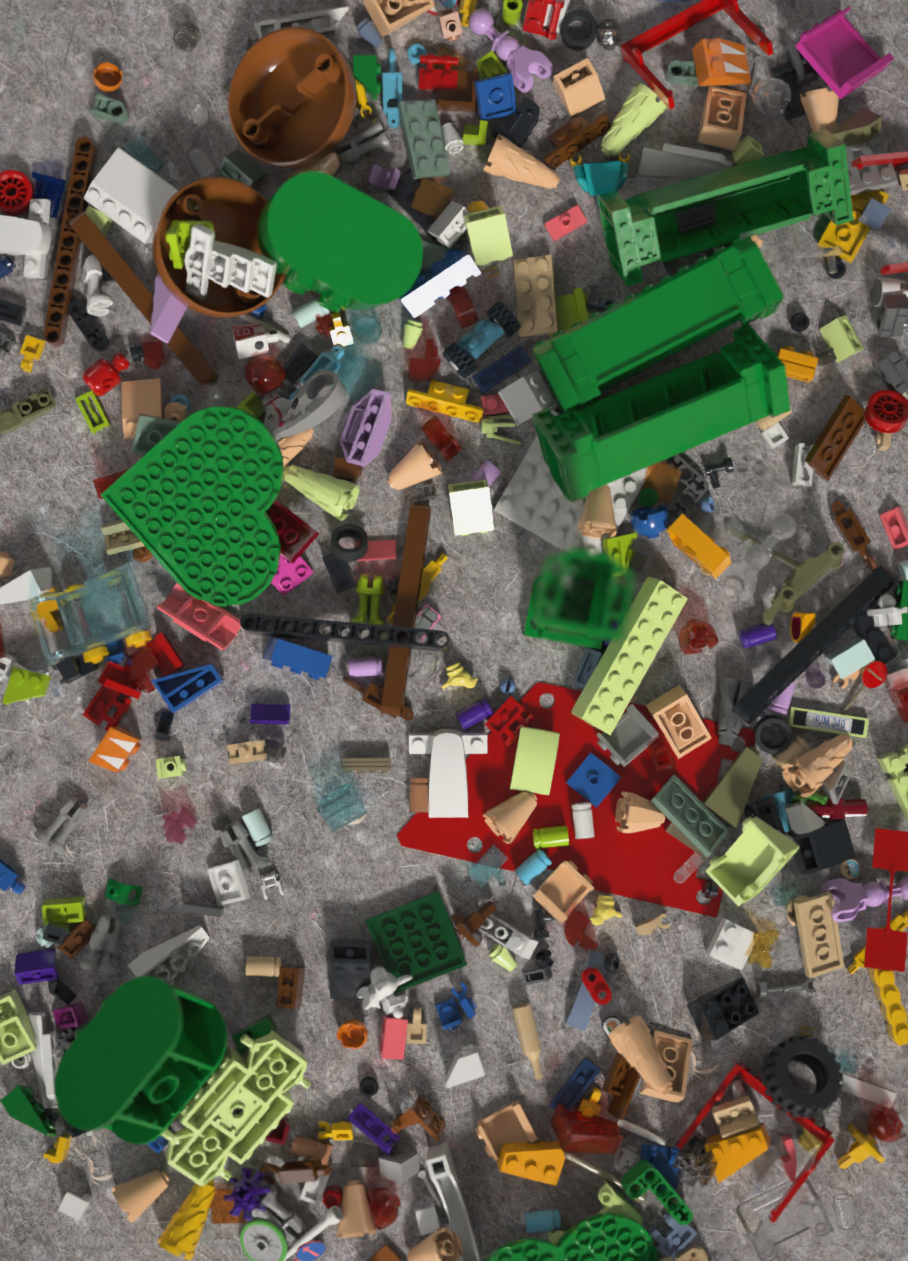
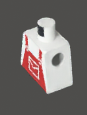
M262 323L232 326L238 359L269 352L268 343L279 341L277 330L265 331Z

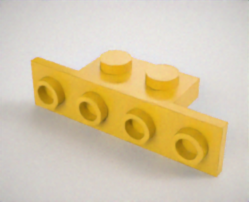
M432 380L428 393L408 389L406 404L413 407L476 423H481L484 408L466 404L469 389Z

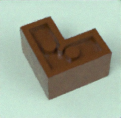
M473 67V72L458 71L457 90L438 89L437 111L475 113L476 91L474 81H477V67Z

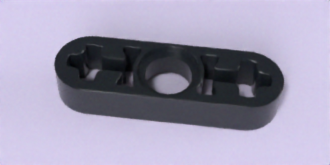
M80 301L71 302L68 306V313L90 346L98 352L106 350L109 341L92 315L87 312L86 306ZM76 306L81 308L80 312L84 316L82 319L77 313H74ZM85 322H93V329L91 331L83 329ZM96 334L102 340L101 346L95 345L97 342L92 335Z

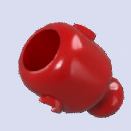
M121 352L116 353L110 362L107 359L101 358L83 372L82 379L95 395L104 396L121 382L119 372L128 369L130 363Z

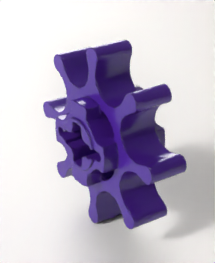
M242 1168V1178L240 1181L237 1178H229L228 1181L233 1184L234 1190L232 1194L224 1195V1200H234V1207L229 1212L230 1215L238 1217L243 1209V1219L251 1221L253 1220L252 1210L254 1207L257 1210H266V1206L261 1203V1197L264 1193H270L271 1189L260 1187L261 1179L265 1176L264 1173L256 1171L254 1177L251 1178V1169Z

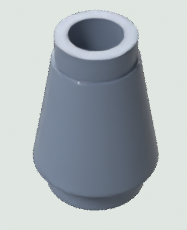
M366 18L356 27L358 35L375 48L383 43L384 40L372 20L369 21Z

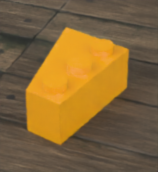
M681 514L666 530L672 544L715 580L732 563L729 557L730 553L724 547H719L713 538L703 533L684 514Z
M761 1122L758 1127L726 1138H722L721 1134L707 1138L704 1146L718 1183L768 1150L771 1140L764 1122Z
M564 1139L554 1142L539 1141V1143H502L498 1155L499 1160L496 1163L500 1172L557 1186L565 1161L564 1152L568 1150Z

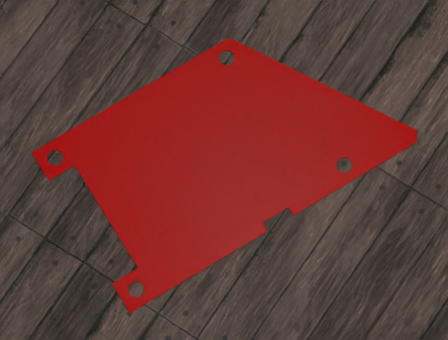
M540 682L535 684L518 702L525 708L520 715L525 718L530 713L535 718L530 723V728L559 732V742L549 795L533 793L537 798V806L510 844L502 841L505 837L502 835L497 836L485 822L487 817H483V814L522 792L521 790L510 789L518 740L508 747L503 742L508 736L503 733L498 738L492 731L487 736V754H470L466 759L468 817H429V812H417L397 834V838L403 847L513 872L533 853H536V850L540 849L552 862L551 865H547L546 869L554 871L562 861H572L579 868L577 871L582 876L585 874L592 880L593 890L717 918L723 890L719 886L717 896L712 897L708 904L702 905L698 903L696 895L702 890L703 883L707 881L696 878L701 855L665 831L670 820L665 816V821L661 823L660 827L633 833H623L617 831L616 826H620V823L616 822L615 814L618 799L624 797L621 795L622 791L634 793L651 801L672 775H675L703 802L717 782L721 759L734 760L739 752L733 751L729 745L718 743V722L701 718L712 739L678 759L647 707L629 702L627 707L633 704L658 732L660 737L625 767L620 763L616 765L610 758L612 753L608 749L604 751L597 743L599 740L597 734H602L603 732L570 713L582 691ZM545 693L551 694L555 700L554 705L549 709L541 707L539 703L541 695ZM515 720L508 728L513 731L520 723ZM741 727L737 736L744 739V747H754V730ZM591 752L621 778L597 808L591 804L590 809H592L595 837L575 839L572 813L574 809H572V805L590 802L566 782ZM567 826L569 845L547 848L539 847L535 849L533 829L539 830L540 828ZM473 837L479 838L483 844L482 849L477 853H472L467 848L468 840Z

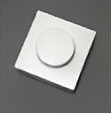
M779 423L761 433L771 450L789 439Z

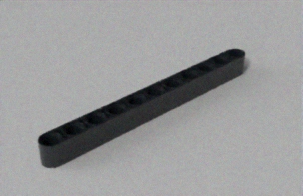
M882 565L878 566L735 704L732 711L747 724L754 721L894 585L897 577Z
M253 613L243 615L240 620L241 627L253 635L446 652L453 645L451 637L442 630ZM251 620H255L253 627L248 628V623ZM273 622V627L267 630V624ZM292 623V629L285 631L286 626ZM311 625V630L308 633H304L305 627ZM326 627H330V632L323 635V630ZM349 628V634L343 637V630ZM369 630L368 636L361 638V633ZM383 632H388V637L385 640H380V635ZM402 634H408L404 642L399 641ZM423 635H426V642L420 644L418 641L419 638ZM440 638H447V641L444 645H438V640Z

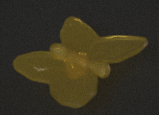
M776 930L767 931L765 934L755 932V945L752 947L754 951L750 954L747 962L749 964L758 962L763 968H771V956L766 951H771L772 948L767 946L773 945L778 940L779 932Z

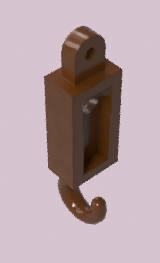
M835 501L831 504V511L836 517L832 520L852 554L859 550L865 565L869 570L874 571L878 565L873 556H869L866 545L871 543L870 538L852 509L847 511L840 501ZM843 518H849L852 523L850 528H844L841 523Z
M348 676L342 678L345 684L364 694L362 698L364 702L381 711L382 688L373 683L367 687ZM403 706L402 715L399 717L408 721L414 717V713L411 709ZM389 715L395 719L397 718L396 715Z
M321 1160L285 1162L282 1167L272 1163H264L259 1169V1172L264 1174L266 1169L276 1173L280 1184L315 1182L320 1176H327L332 1173L331 1165H322ZM266 1174L261 1179L267 1184L276 1183L275 1178L269 1179Z

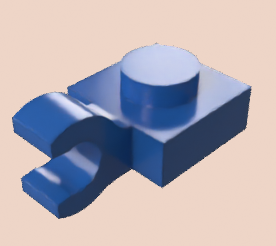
M462 981L460 984L463 990L457 992L452 987V993L458 998L459 1003L470 1019L476 1015L475 1009L477 1006L472 998L468 999L465 995L467 988L466 984Z

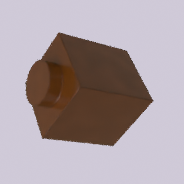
M335 458L334 477L342 480L358 481V476H362L363 466L348 463L345 458Z

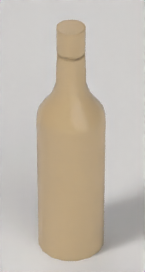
M531 1004L516 1005L512 1007V1012L522 1052L531 1062L535 1080L543 1078L539 1063L541 1044Z

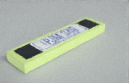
M790 707L788 719L790 727L861 738L867 737L869 723L867 718Z

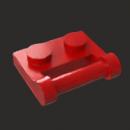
M529 0L523 31L555 40L557 37V24L565 0ZM550 4L554 8L549 28H545L544 22L548 5Z

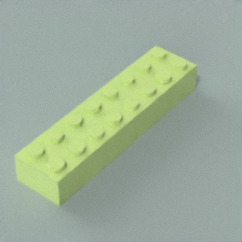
M648 576L628 610L623 640H611L570 713L598 730L611 735L685 605L687 598L661 580Z

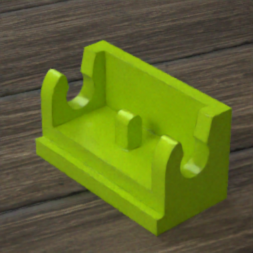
M86 896L47 899L42 905L44 925L48 924L49 919L59 923L83 922L87 914V910H84Z

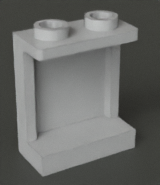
M633 704L626 708L627 712L621 716L611 735L604 732L597 734L599 746L604 751L608 749L612 753L610 758L616 765L620 763L623 767L660 737L658 732Z

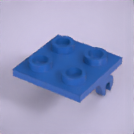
M642 1144L641 1160H649L671 1187L677 1189L681 1150L675 1146L665 1147L657 1146L656 1144Z

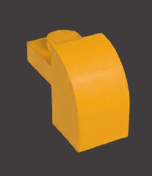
M52 587L51 590L45 593L46 596L35 601L33 613L36 621H43L45 619L44 625L49 632L52 631L58 634L64 628L54 613L67 606V603L64 601L59 590Z

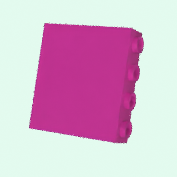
M850 6L844 10L839 9L832 17L829 15L821 24L819 22L815 24L810 31L808 29L799 36L800 41L795 46L840 100L881 73L894 60L890 53L880 58L845 18V15L851 9Z

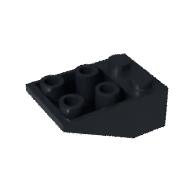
M845 819L825 824V826L808 833L794 836L793 834L788 835V838L800 847L794 854L798 872L802 875L821 871L856 857Z
M332 939L330 942V999L364 1000L357 997V992L360 988L370 985L371 940Z
M743 977L708 992L687 1004L703 1041H716L759 1014Z

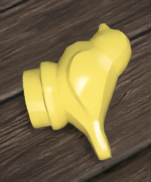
M460 662L446 667V674L449 678L441 686L442 689L450 685L464 686L466 688H474L476 686L478 678L472 677L468 671L464 670Z
M598 896L597 906L593 909V916L590 917L593 925H601L605 920L613 916L622 918V914L613 907L615 902H613L612 896Z
M802 1127L803 1134L799 1136L800 1138L797 1142L809 1153L815 1147H819L822 1142Z

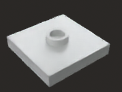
M239 860L207 868L218 906L250 898Z

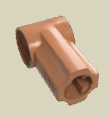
M296 1135L291 1153L310 1158V1160H321L322 1165L328 1164L333 1144L326 1140H312Z

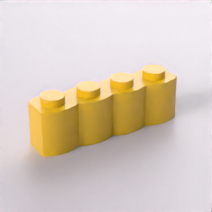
M868 968L869 977L875 984V996L881 1003L880 1011L882 1017L887 1022L888 1036L899 1046L907 1044V1013L901 1004L900 991L894 984L895 976L893 971Z

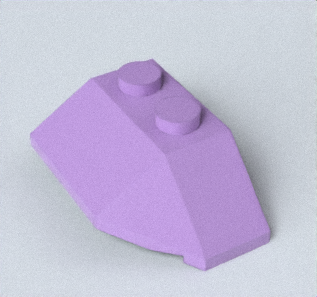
M371 389L367 395L352 405L339 441L348 463L365 467L379 455L392 420L391 394L389 392Z

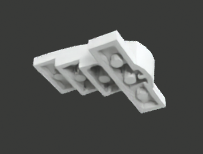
M30 199L28 220L0 215V254L9 256L25 255L24 277L44 279L46 254L51 242L49 226L51 201L47 199Z
M199 224L193 226L191 246L185 256V266L188 272L186 293L203 300L207 296L208 280L211 279L225 288L230 284L245 293L253 290L267 298L272 295L276 261L244 248L213 241L214 231Z
M441 729L434 733H409V754H431L429 817H468L465 754H487V733H462V731L456 729Z

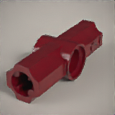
M840 798L838 804H833L830 799H827L825 804L818 801H806V806L820 818L844 819L851 816H867L868 812L866 799L862 798L846 800L845 798Z

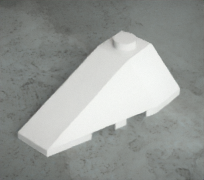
M51 567L29 570L1 587L0 605L30 599L37 601L46 596L45 593L51 590Z
M199 925L143 952L128 966L136 977L152 976L174 984V978L179 972H184L187 968L185 966L190 958L195 957L210 938Z

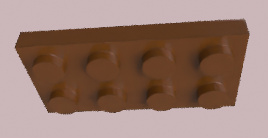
M844 395L804 460L826 481H829L866 421L864 410L851 396Z

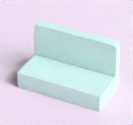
M856 637L825 656L827 662L834 666L841 679H844L875 659L866 641L860 637Z

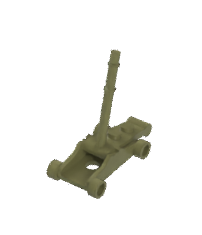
M729 525L726 530L734 535L735 538L743 540L753 546V548H757L787 565L793 572L791 578L787 577L783 582L780 594L776 593L772 598L770 609L763 612L762 621L766 625H771L774 622L775 614L779 609L784 613L791 612L794 609L795 601L827 571L838 569L841 566V557L845 550L843 544L833 542L828 550L818 557L807 558L804 562L800 563L765 545L759 539L744 533L741 529Z

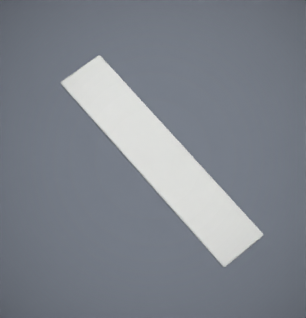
M843 1074V1081L840 1082L843 1086L842 1091L892 1108L896 1093Z

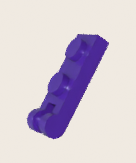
M360 1102L347 1117L349 1122L388 1155L393 1151L392 1147L395 1143L398 1144L401 1140L398 1134L393 1133L391 1128ZM385 1134L389 1136L386 1143L382 1140Z

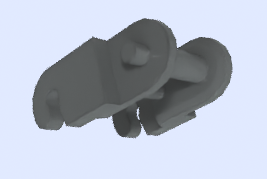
M0 332L3 338L0 343V354L4 352L3 355L5 356L7 354L11 355L9 350L16 343L13 338L10 340L8 335ZM6 340L9 343L6 349L4 350L2 349V346Z
M423 482L409 486V489L420 487L423 495L422 500L415 501L413 504L426 503L428 499L435 500L434 498L437 495H434L432 486L434 483L427 482L428 484L424 485ZM428 487L430 496L425 495L424 488Z

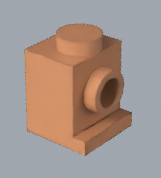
M451 7L436 12L444 39L448 38L449 41L458 39L459 34H462L463 31L457 9ZM450 24L455 25L453 28L448 29Z

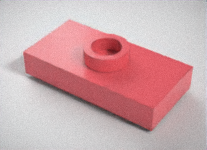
M576 205L546 222L544 226L553 242L585 225L587 220L579 206Z

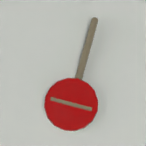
M872 661L864 667L861 674L863 685L842 709L841 715L848 710L865 687L876 688L884 683L888 671L883 662Z

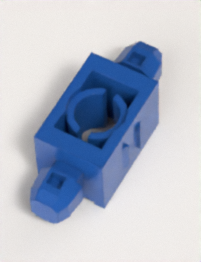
M0 859V889L5 892L12 888L13 892L22 894L26 886L21 881H17L21 874Z

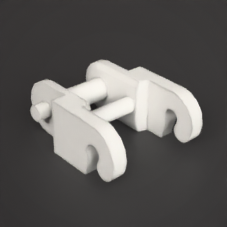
M273 871L272 875L265 877L263 874L261 875L260 881L263 882L261 888L265 900L268 899L266 888L271 886H278L280 894L284 895L281 880H277L278 873L276 874L275 871ZM274 878L275 883L266 884V880Z

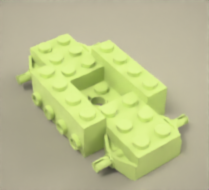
M273 1030L256 1040H252L246 1034L241 1037L240 1041L249 1047L246 1060L244 1056L229 1046L219 1066L178 1114L180 1122L186 1128L176 1133L166 1129L162 1133V1136L169 1140L166 1151L167 1163L200 1186L205 1185L219 1175L228 1181L232 1173L224 1168L227 1157H231L242 1165L245 1160L252 1156L255 1148L265 1141L268 1133L278 1126L280 1119L291 1111L294 1102L289 1089L295 1084H300L305 1089H308L311 1085V1082L303 1077L308 1064L305 1056H303L300 1050ZM235 1108H242V1112L240 1114H232V1111Z

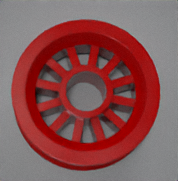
M6 170L1 172L0 211L9 216L24 215L29 211L30 199H36V191L33 184L26 175L19 171ZM12 190H17L14 196H9Z
M893 390L877 391L869 398L868 405L864 411L865 420L876 431L888 434L899 432L907 423L908 400L902 394Z

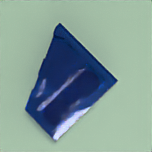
M32 171V178L36 181L34 197L36 199L50 200L49 217L56 219L66 181Z

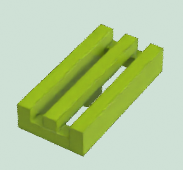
M92 390L75 398L92 434L111 426ZM90 396H91V398H92V400H93V402H94V404H95V406H96V408H97V410H98V412H99V414H100V416H101V418H102V420H103V422H104V423H102V424H101V422H100V420H99V418H98V416H97V414H96V412H95V410H94V408H93V406H92L90 400L88 399V397H90ZM82 400H85L97 424L96 427L93 426L81 402Z

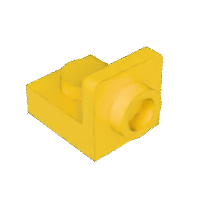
M64 1132L60 1138L57 1137L54 1145L55 1150L48 1149L44 1153L43 1158L48 1159L51 1163L63 1162L67 1158L72 1136Z

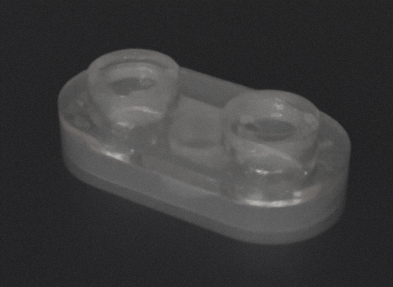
M770 1143L768 1148L770 1153L768 1155L762 1153L752 1160L755 1162L753 1167H749L748 1164L742 1167L747 1175L757 1176L777 1160L778 1150L774 1144Z

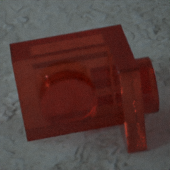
M330 312L321 318L319 316L316 317L317 324H315V327L320 335L324 333L326 339L331 336L329 328L335 327L331 313L335 312ZM340 316L341 322H342V325H343V324H345V323H344L342 317Z
M163 341L143 343V364L146 367H149V369H160L161 366L166 365Z

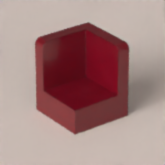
M282 1117L278 1126L268 1133L265 1140L285 1145L290 1129L289 1119Z

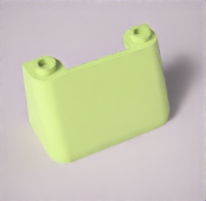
M749 817L743 822L742 835L723 856H715L709 862L710 867L706 870V873L737 906L758 895L800 848L793 840L757 817Z

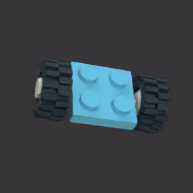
M497 301L486 311L491 321L487 319L479 321L470 333L465 334L458 344L453 342L442 352L451 367L465 379L477 369L475 362L472 361L470 356L477 359L500 336L504 334L510 338L521 328V324L515 315L500 301Z

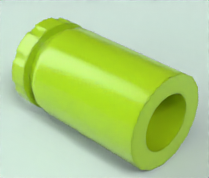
M504 0L501 17L506 25L513 26L519 22L522 0Z
M567 826L540 828L539 830L533 829L535 849L539 847L547 848L569 845Z

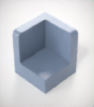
M871 198L858 221L879 231L892 209Z

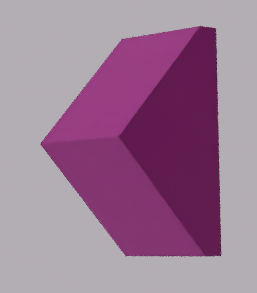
M82 1001L52 1011L58 1029L80 1026L88 1020Z

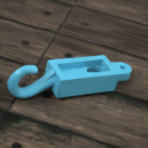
M391 47L388 50V73H382L384 115H388L389 127L397 128L399 126L398 107L389 108L387 103L392 98L397 99L398 102L403 101L402 72L396 73L395 49Z
M336 345L328 354L323 351L300 378L299 381L302 385L305 384L309 377L316 372L322 371L323 368L324 370H331L336 373L341 367L338 361L343 356L344 349L340 345ZM301 388L294 391L288 400H292Z

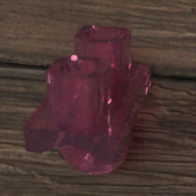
M183 806L179 814L173 811L170 816L167 814L162 816L166 821L162 826L167 830L164 834L167 838L166 841L169 843L174 841L182 845L187 837V834L180 831L183 825L190 829L196 825L197 819L190 813L188 808Z

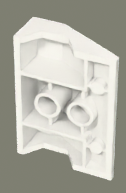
M118 147L91 182L83 199L146 244L152 242L154 226L163 206L178 189Z

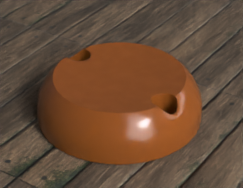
M287 27L263 36L244 54L231 80L228 111L230 122L238 141L256 159L279 168H304L324 159L339 146L353 121L357 99L354 74L343 52L330 39L316 31L302 27Z
M221 177L205 178L181 188L163 206L157 217L152 237L154 262L166 288L178 301L189 309L202 315L218 318L245 315L265 304L281 285L284 276L275 272L272 295L267 298L253 290L245 293L230 284L225 288L209 279L207 296L201 300L185 292L188 273L185 262L182 269L174 268L173 260H170L169 257L170 244L166 241V232L170 230L173 220L212 222L216 241L262 255L257 240V224L267 200L259 192L236 180Z

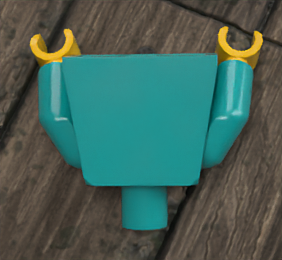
M619 153L615 161L582 163L580 155H578V162H573L572 157L570 158V165L573 168L576 181L584 192H588L590 196L597 195V206H599L598 195L620 190L628 178L629 154H627L626 159H622L621 153Z

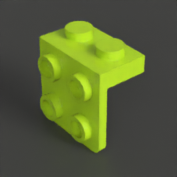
M173 220L170 230L166 232V241L170 244L169 257L170 260H173L174 268L182 269L186 252L191 246L193 226L199 224L214 231L212 222Z
M582 287L575 288L573 294L556 297L559 331L563 330L566 332L571 329L570 326L578 321L583 323L589 320L588 317L591 315V312H587L586 309L588 297L587 293H583Z

